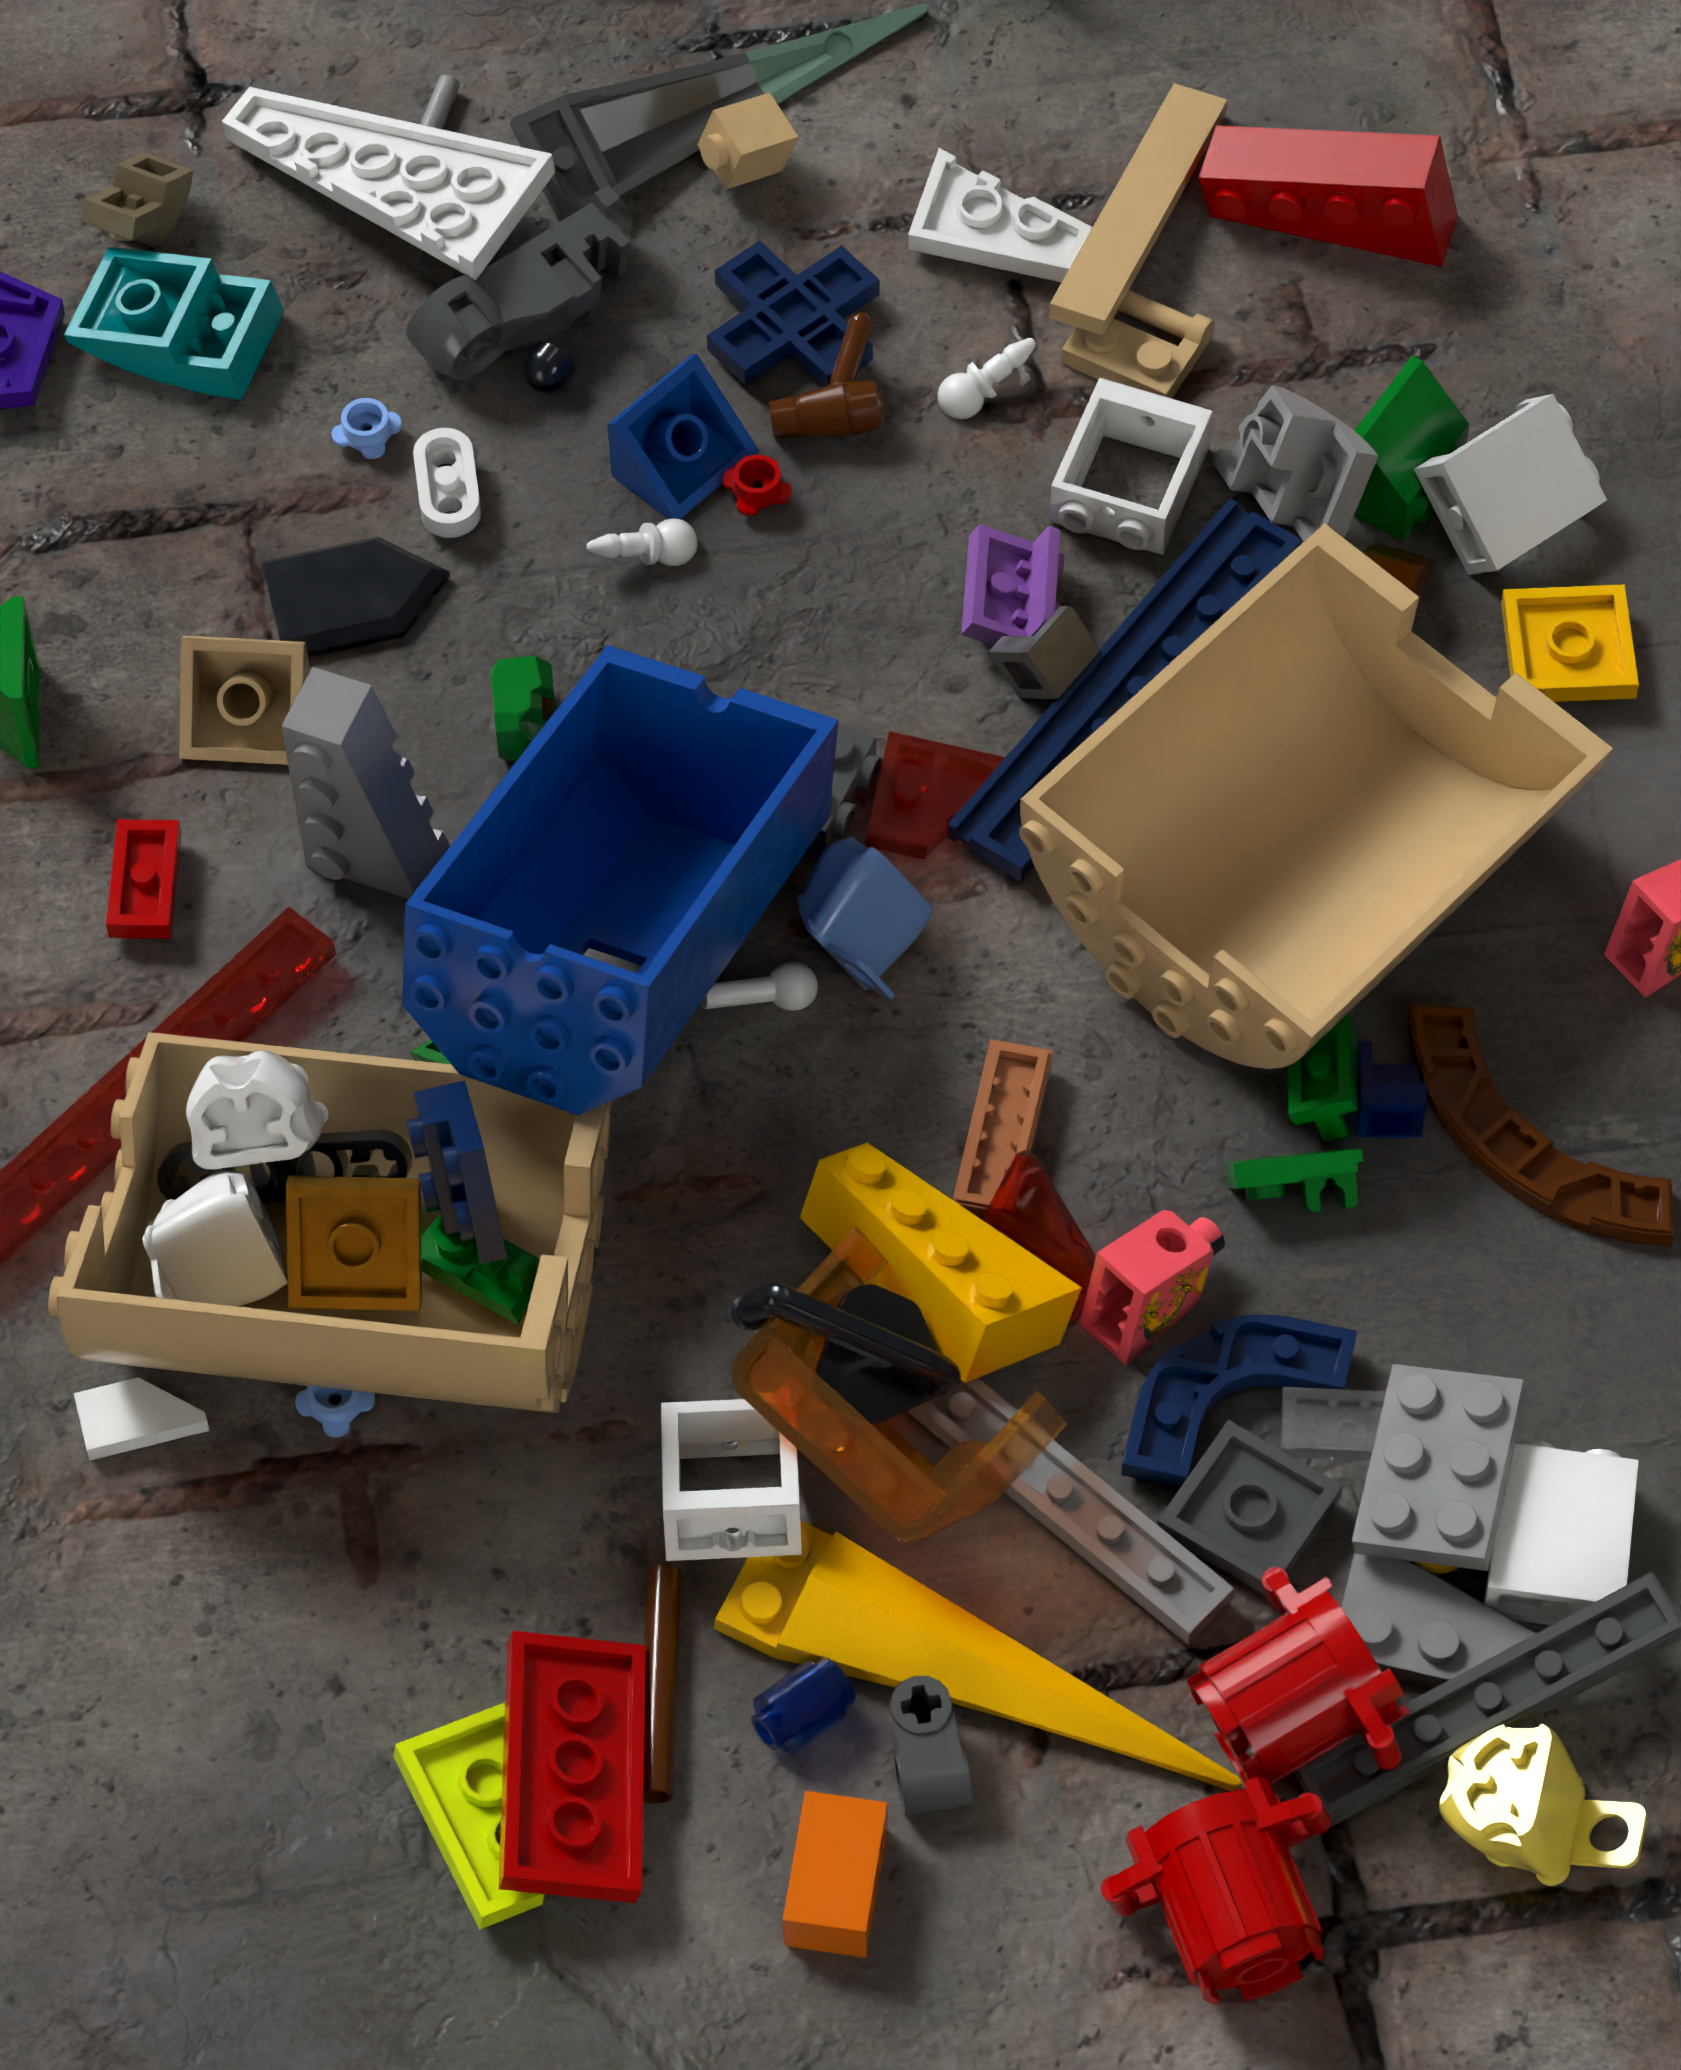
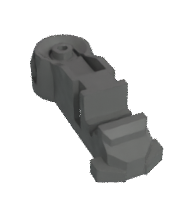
M607 185L594 193L593 201L486 267L477 280L472 279L469 275H464L447 282L434 291L417 308L406 330L408 340L433 369L453 380L461 381L481 373L504 352L535 346L538 341L547 342L570 328L572 321L587 312L591 315L599 309L602 278L597 272L606 268L616 278L623 276L627 272L632 215L625 208V202ZM552 251V253H550V254H548L547 256L543 257L545 254H547L548 252ZM462 296H466L471 303L455 314L448 305Z

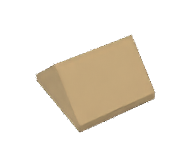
M183 635L181 637L179 759L288 765L281 726L310 673L306 642Z

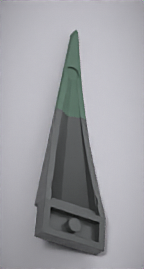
M922 3L757 50L643 78L566 94L513 117L510 126L521 147L553 155L555 173L543 188V192L558 221L561 222L593 201L594 193L607 185L623 200L700 153L697 144L713 110L766 93H771L777 104H780L924 16L929 5Z

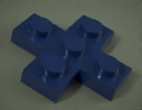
M759 240L715 270V285L743 312L707 335V350L744 385H747L791 355L819 383L826 387L829 385L848 325L844 318L880 295V280L842 245L796 275ZM867 341L859 369L873 360V345L869 341Z

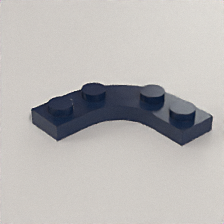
M1257 1314L1238 1316L1212 1323L1211 1330L1190 1339L1181 1346L1176 1343L1155 1364L1140 1390L1124 1452L1121 1475L1181 1488L1190 1475L1199 1432L1210 1409L1230 1393L1251 1386H1269L1343 1400L1357 1331L1293 1317Z

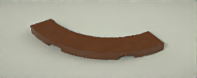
M1409 1005L1408 1026L1410 1046L1416 1071L1427 1099L1444 1129L1461 1151L1486 1176L1515 1198L1540 1213L1571 1227L1602 1237L1636 1244L1672 1246L1674 1238L1672 1179L1645 1177L1620 1172L1591 1161L1586 1165L1554 1148L1553 1141L1532 1126L1515 1108L1510 1109L1492 1082L1493 1076L1480 1049L1475 1029L1473 1007Z

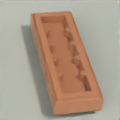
M990 1039L952 1199L982 1220L1009 1225L1016 1224L1053 1062V1050Z

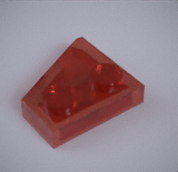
M889 731L864 846L925 860L947 836L948 823L1005 757Z
M1029 1150L1021 1151L1015 1155L981 1220L1082 1287L1067 1328L1076 1325L1082 1314L1096 1255L1036 1155Z

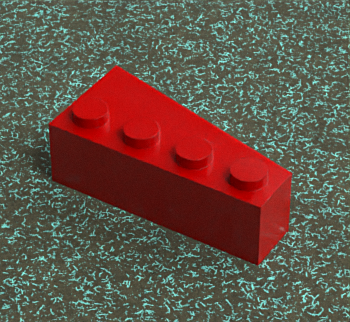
M1216 125L1199 175L1210 217L1443 267L1458 217L1443 147L1438 135Z

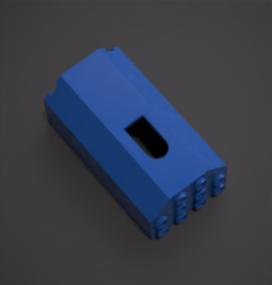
M607 645L405 904L403 1007L460 1075L569 1113L581 1115L642 1088L828 821L839 720L739 688L732 698H723L714 694L708 688L705 676ZM590 948L640 965L641 967L637 973L584 956V954Z

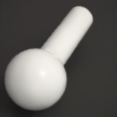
M795 961L785 962L776 967L770 977L714 983L700 1004L703 1009L773 1002L782 1009L795 1011L809 1006L814 1001L818 991V982L814 972L805 964Z

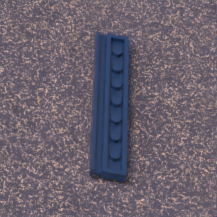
M1230 498L1103 644L1100 652L1059 699H1056L952 818L947 826V838L953 842L959 839L970 846L971 853L1017 881L1022 882L1035 866L1028 848L1021 840L1019 830L1022 828L1020 799L1299 547L1303 540L1253 511L1249 515L1238 509V502Z

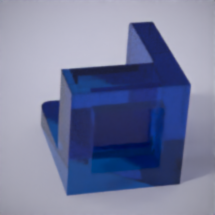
M1359 1041L1356 1073L1357 1137L1422 1138L1427 1101L1426 1083H1420V1070L1418 1066L1373 1065L1372 1041Z

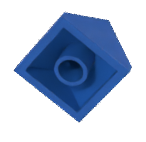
M691 354L607 424L611 476L667 519H681L723 483V476L727 470L734 468L744 457L756 455L760 452L697 354Z

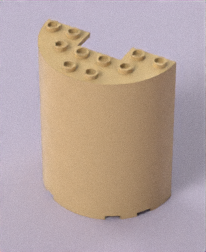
M1325 523L1020 799L1022 828H1020L1019 834L1021 840L1028 848L1038 875L1055 906L1078 939L1105 969V978L1111 988L1120 996L1126 999L1133 997L1152 1013L1156 1024L1167 1035L1173 1038H1179L1182 1035L1215 1055L1254 1068H1283L1302 1058L1604 767L1613 751L1610 745L1519 674L1514 673L1499 688L1496 698L1412 632L1419 596Z
M148 1032L140 1058L131 1057L126 1073L125 1100L117 1099L112 1110L111 1136L114 1139H121V1149L117 1154L115 1163L114 1192L106 1191L104 1193L101 1206L88 1205L80 1230L69 1232L65 1246L64 1276H55L50 1287L48 1300L50 1317L59 1318L65 1344L74 1358L83 1361L539 1412H559L560 1403L566 1402L573 1384L592 1297L593 1286L590 1283L593 1271L594 1248L599 1247L604 1196H600L603 1183L605 1159L608 1158L611 1101L581 1115H575L460 1075L451 1064ZM267 1050L280 1055L291 1064L299 1065L308 1075V1087L312 1096L317 1102L325 1105L329 1112L328 1120L323 1124L321 1133L367 1130L392 1131L403 1137L409 1144L413 1155L412 1167L406 1178L419 1179L418 1174L430 1172L427 1156L415 1159L406 1120L418 1118L413 1092L465 1080L485 1149L502 1236L505 1240L540 1259L527 1313L524 1318L516 1325L422 1272V1305L420 1311L288 1308V1284L263 1299L239 1307L156 1298L151 1260L144 1248L142 1238L146 1228L154 1224L163 1204L167 1201L160 1192L157 1183L158 1169L172 1148L178 1144L192 1141L191 1129L186 1117V1107L191 1090L206 1063L217 1056L239 1057L247 1056L255 1051ZM375 1149L370 1161L350 1163L352 1151L345 1150L348 1157L346 1177H352L357 1165L371 1164L378 1167L379 1175L387 1176L392 1165L397 1163L396 1160H386L383 1150ZM312 1151L317 1176L333 1177L335 1168L331 1159L321 1152ZM183 1161L179 1170L174 1175L175 1177H185L188 1187H193L201 1176L221 1171L222 1168L214 1169L213 1172L197 1173L192 1171L190 1162ZM263 1163L266 1172L270 1175L268 1165ZM249 1165L236 1166V1171L246 1173L252 1180ZM421 1191V1226L423 1234L439 1216L440 1212L439 1210L426 1212ZM286 1202L262 1203L270 1215L285 1257L283 1264L287 1274Z

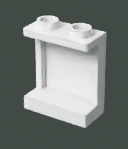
M1554 394L1526 399L1516 406L1517 412L1450 454L1432 457L1414 469L1468 575L1498 571L1607 501L1599 485L1600 476L1593 462L1584 455L1572 432L1573 423L1566 409L1557 402Z
M1525 1440L1516 1443L1489 1565L1484 1604L1511 1620L1553 1625L1626 1586L1638 1460L1622 1458L1616 1452L1605 1449L1577 1452L1555 1449L1549 1443L1539 1440Z

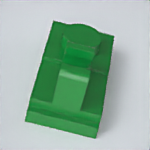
M1349 1013L1302 1058L1288 1065L1289 1116L1292 1123L1300 1125L1314 1121L1323 1142L1349 1137V1128L1343 1114L1358 1111L1356 1029Z
M1352 1147L1225 1162L1228 1188H1245L1246 1200L1285 1196L1284 1184L1301 1182L1304 1207L1310 1212H1321L1319 1196L1321 1190L1326 1186L1328 1178L1341 1191L1343 1208L1347 1209L1357 1206V1162H1364L1362 1148Z
M440 1214L422 1234V1272L516 1325L519 1324L527 1313L540 1259L503 1238L507 1258L481 1264L475 1240L462 1242L459 1232L446 1235Z

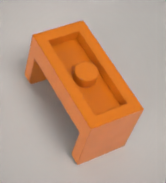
M805 1791L783 1915L784 1945L793 1948L867 1958L888 1831L887 1802Z

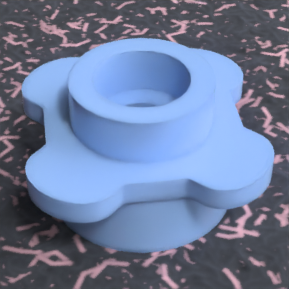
M360 398L346 405L341 414L342 424L335 426L332 429L331 435L334 444L338 447L350 446L362 452L365 458L376 459L385 453V443L389 437L401 430V418L395 412H388L385 405L376 399Z
M307 1386V1390H302L297 1394L295 1404L299 1414L302 1416H312L320 1422L327 1436L342 1437L349 1432L350 1422L360 1412H366L373 1408L375 1395L369 1392ZM335 1396L342 1399L337 1405L329 1403V1400Z

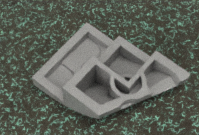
M1272 385L1258 402L1256 410L1252 414L1247 415L1238 426L1240 433L1239 441L1231 450L1219 449L1212 463L1230 490L1252 493L1271 523L1293 526L1303 542L1324 523L1345 538L1377 461L1378 454L1359 434L1323 408L1283 387Z

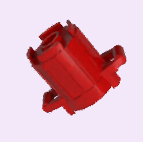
M1272 1567L1267 1569L1262 1576V1584L1271 1608L1282 1616L1199 1665L1200 1672L1186 1679L1187 1687L1197 1707L1203 1703L1206 1706L1218 1730L1213 1735L1243 1781L1262 1777L1269 1779L1272 1785L1355 1734L1360 1733L1371 1749L1375 1763L1379 1768L1391 1770L1397 1767L1401 1761L1402 1754L1393 1729L1390 1726L1408 1716L1410 1711L1405 1704L1399 1707L1396 1705L1395 1700L1404 1695L1396 1677L1390 1668L1381 1672L1356 1628L1337 1601L1327 1591L1333 1587L1327 1576L1297 1593L1290 1582L1287 1572L1283 1568Z
M1255 1777L1243 1781L1246 1789L1219 1793L1191 1802L1166 1815L1146 1832H1144L1142 1825L1128 1831L1125 1839L1135 1865L1117 1875L1105 1878L1101 1885V1894L1114 1912L1124 1917L1132 1915L1138 1909L1160 1903L1192 1986L1196 1985L1199 1987L1203 2000L1213 2005H1218L1220 1998L1216 1990L1239 1987L1245 2002L1277 1992L1303 1978L1298 1962L1304 1959L1303 1957L1312 1951L1315 1960L1322 1961L1324 1958V1948L1320 1940V1932H1323L1289 1849L1313 1835L1325 1833L1331 1826L1332 1821L1329 1812L1319 1796L1314 1793H1303L1296 1799L1281 1803L1277 1792H1273L1269 1779Z

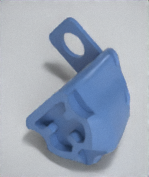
M848 837L830 844L820 853L802 894L797 896L799 912L806 930L865 991L870 989L892 1001L895 994L880 977L918 938L927 925L934 909L883 854L874 847L867 848L854 837Z

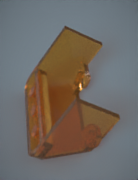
M855 1227L797 1290L837 1307L846 1292L857 1286L869 1284L888 1261L870 1240ZM772 1316L742 1348L732 1366V1381L738 1394L888 1534L903 1542L925 1540L993 1504L1067 1425L1047 1399L1036 1391L989 1443L976 1440L960 1443L953 1447L934 1466L886 1421L871 1425L815 1373L826 1340Z

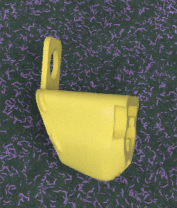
M1541 1723L1539 1727L1521 1729L1506 1727L1503 1724L1467 1742L1450 1756L1447 1766L1449 1778L1439 1801L1440 1814L1445 1822L1462 1839L1484 1853L1486 1858L1493 1864L1501 1867L1510 1866L1531 1871L1536 1874L1537 1879L1542 1884L1556 1886L1567 1879L1571 1865L1627 1869L1633 1867L1639 1861L1647 1823L1646 1810L1642 1805L1632 1802L1584 1800L1585 1788L1583 1780L1578 1775L1562 1741L1550 1727ZM1608 1817H1617L1624 1820L1628 1824L1629 1833L1622 1846L1608 1852L1599 1851L1592 1846L1590 1841L1591 1832L1599 1821Z

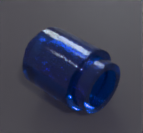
M823 1657L816 1663L805 1661L753 1699L756 1714L751 1717V1722L759 1738L771 1750L781 1748L789 1754H795L846 1717V1708L856 1700L855 1692L847 1676L831 1659Z

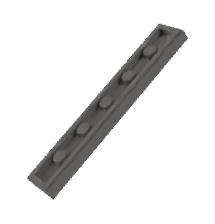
M1652 1571L1405 1703L1410 1714L1390 1726L1393 1729L1402 1754L1401 1761L1397 1767L1391 1770L1379 1768L1375 1763L1371 1749L1360 1733H1357L1292 1773L1304 1793L1310 1792L1319 1796L1331 1816L1332 1822L1330 1827L1448 1765L1450 1756L1458 1748L1488 1730L1503 1724L1506 1727L1517 1728L1681 1640V1617Z

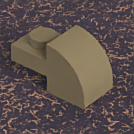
M141 152L116 164L113 185L84 200L81 221L100 228L102 235L109 239L123 242L135 240L156 248L166 240L183 212L194 170L152 154Z

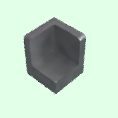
M1060 606L1034 636H1002L988 653L1019 698L1059 699L1101 649L1073 607Z

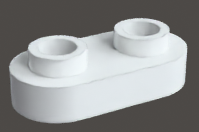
M437 428L430 430L417 440L413 450L422 522L431 533L445 538L459 537L473 530L481 517L473 446L470 439L456 429ZM441 464H451V465H452V466H442V467H440V468L438 467V466L441 465ZM449 511H456V513L445 514Z

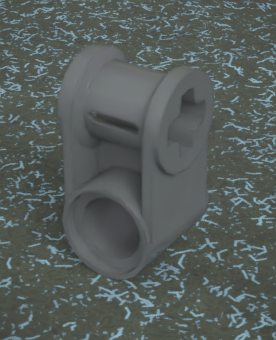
M913 1676L905 1679L895 1688L891 1697V1735L895 1751L894 1761L897 1784L904 1816L910 1817L973 1806V1793L967 1757L963 1744H960L952 1698L948 1689L939 1680L929 1676ZM925 1710L927 1719L931 1721L928 1723H918L917 1717L912 1712Z

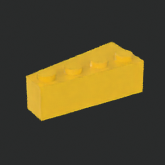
M868 1142L818 1161L799 1218L865 1284L880 1286L916 1303L921 1310L938 1352L956 1363L961 1373V1380L964 1383L1060 1345L1082 1287Z

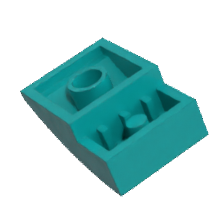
M108 247L64 336L69 344L94 357L146 378L213 396L242 400L283 316L284 309L271 280L218 274L212 258Z

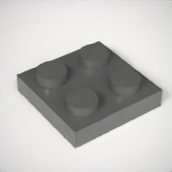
M1228 1420L1159 1517L1157 1525L1188 1551L1267 1596L1262 1584L1264 1572L1272 1567H1280L1287 1574L1290 1573L1340 1500L1343 1485Z

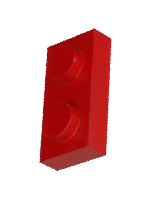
M117 819L106 918L109 938L172 939L182 837L179 820Z

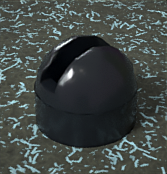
M538 341L527 355L524 363V373L528 384L535 391L543 393L558 391L576 371L573 361L558 347L546 341Z

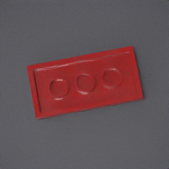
M512 1630L507 1642L499 1860L500 1890L637 1903L642 1891L646 1645Z

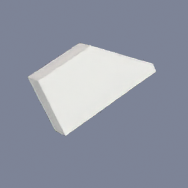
M139 1377L74 1393L90 1461L210 1431L204 1411Z

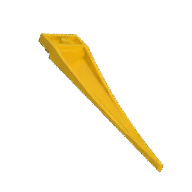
M801 1520L802 1555L748 1557L715 1618L713 1629L775 1659L831 1671L894 1688L905 1679L913 1676H929L939 1680L948 1689L953 1704L1082 1741L1229 1791L1240 1790L1243 1784L1234 1773L838 1532H835L832 1536Z

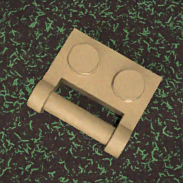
M1129 290L1118 311L1182 338L1183 340L1179 346L1113 318L1104 336L1076 327L1062 348L1061 364L1098 380L1103 378L1172 399L1209 344L1214 332L1215 321L1198 313L1194 317H1190Z

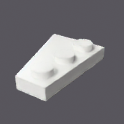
M939 148L908 233V250L1062 282L1088 237L1092 226L1035 197L1023 199L1001 188V179L983 170L979 175H976L957 165L956 156Z

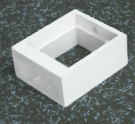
M1099 378L1051 485L1050 522L1062 525L1072 532L1089 533L1119 542L1129 549L1146 550L1164 555L1210 448L1212 410ZM1104 436L1180 458L1159 510L1081 487Z
M777 1397L661 1403L663 1520L666 1561L802 1555L795 1398ZM780 1454L782 1487L681 1491L680 1459ZM729 1528L739 1529L736 1533H729L726 1530Z

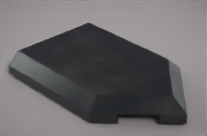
M380 537L261 561L279 641L306 642L308 657L404 637L416 622V614L432 594H437L450 578V571Z

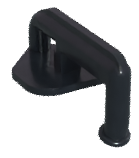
M779 1282L768 1283L750 1292L743 1293L732 1304V1319L743 1330H759L767 1324L770 1316H774L826 1339L815 1369L814 1381L817 1393L821 1400L831 1409L865 1424L874 1425L881 1423L940 1395L949 1393L958 1386L961 1380V1373L956 1363L938 1352L917 1304L877 1285L865 1284L849 1290L843 1295L837 1307Z

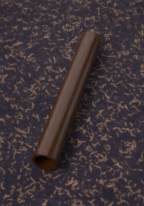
M669 1564L653 1565L647 1570L644 1645H646L643 1801L648 1803H665L673 1798L681 1570Z

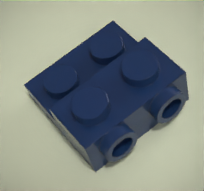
M465 1080L413 1092L418 1118L406 1121L415 1159L425 1156L428 1158L430 1172L418 1174L419 1179H421V1191L426 1212L439 1210L446 1235L459 1232L462 1242L474 1239L481 1264L506 1259L507 1256L485 1149Z

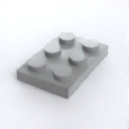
M1392 1364L1352 1537V1544L1356 1554L1488 1571L1527 1394L1524 1379Z

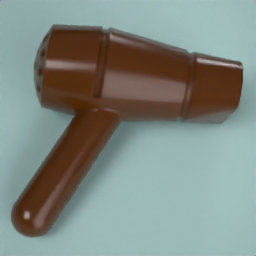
M858 312L849 319L828 386L798 394L796 397L790 396L769 402L774 438L850 436L851 434L857 435L881 428L885 417V400L879 386L874 380L855 381L872 328L871 318L867 314Z

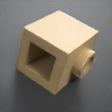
M766 93L713 110L697 146L700 149L704 163L715 172L724 188L729 189L782 172L799 136L771 93Z

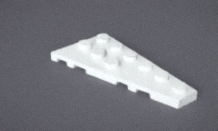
M249 87L222 120L226 140L463 274L469 275L474 280H477L555 173L553 155L551 153Z

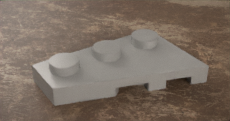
M1354 1552L1341 1608L1365 1642L1381 1672L1390 1668L1397 1680L1435 1688L1536 1634L1410 1561L1361 1555Z

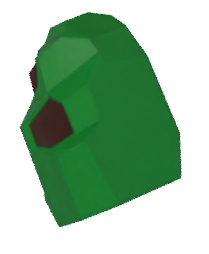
M536 655L498 659L490 669L499 758L507 761H517L556 711L552 665Z

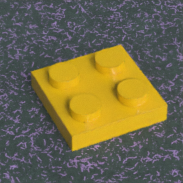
M1625 584L1503 589L1501 608L1510 677L1514 673L1519 674L1553 702L1636 699L1639 681Z

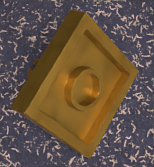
M288 1176L286 1183L288 1308L420 1311L422 1305L421 1179Z

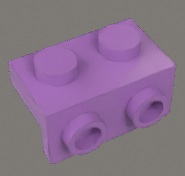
M979 524L969 535L961 635L994 646L1002 636H1034L1061 606L1056 602L1057 583L1064 568V555L1059 553V529L1048 526L1034 542Z

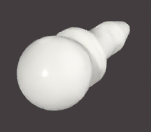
M1027 338L1008 345L1002 354L995 355L983 365L982 369H978L971 362L967 366V373H955L948 376L941 383L938 390V403L941 410L946 415L955 419H967L976 415L981 410L985 398H994L997 395L992 388V384L999 383L1012 373L1013 368H1019L1025 363L1036 346L1035 340Z
M672 518L660 522L657 526L653 523H643L639 532L621 533L619 536L617 534H606L589 541L586 547L590 553L607 558H617L619 555L621 557L640 556L645 565H654L659 561L668 566H679L693 558L697 550L698 540L694 529L687 522Z

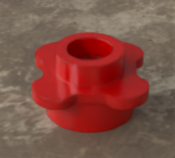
M765 455L744 457L734 468L727 470L723 476V486L727 490L733 491L737 499V511L745 516L757 515L761 509H765L774 503L778 505L786 504L792 497V487L781 480V470L777 461ZM753 486H763L762 488H753Z

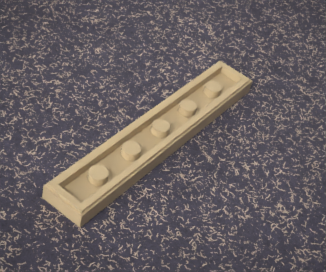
M1176 83L1173 84L1051 300L1049 307L1050 319L1104 336L1209 146L1216 125L1220 126L1225 117L1227 99Z

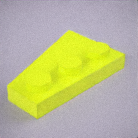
M505 1702L395 1744L393 1755L479 1930L543 1905L545 1894L499 1889Z

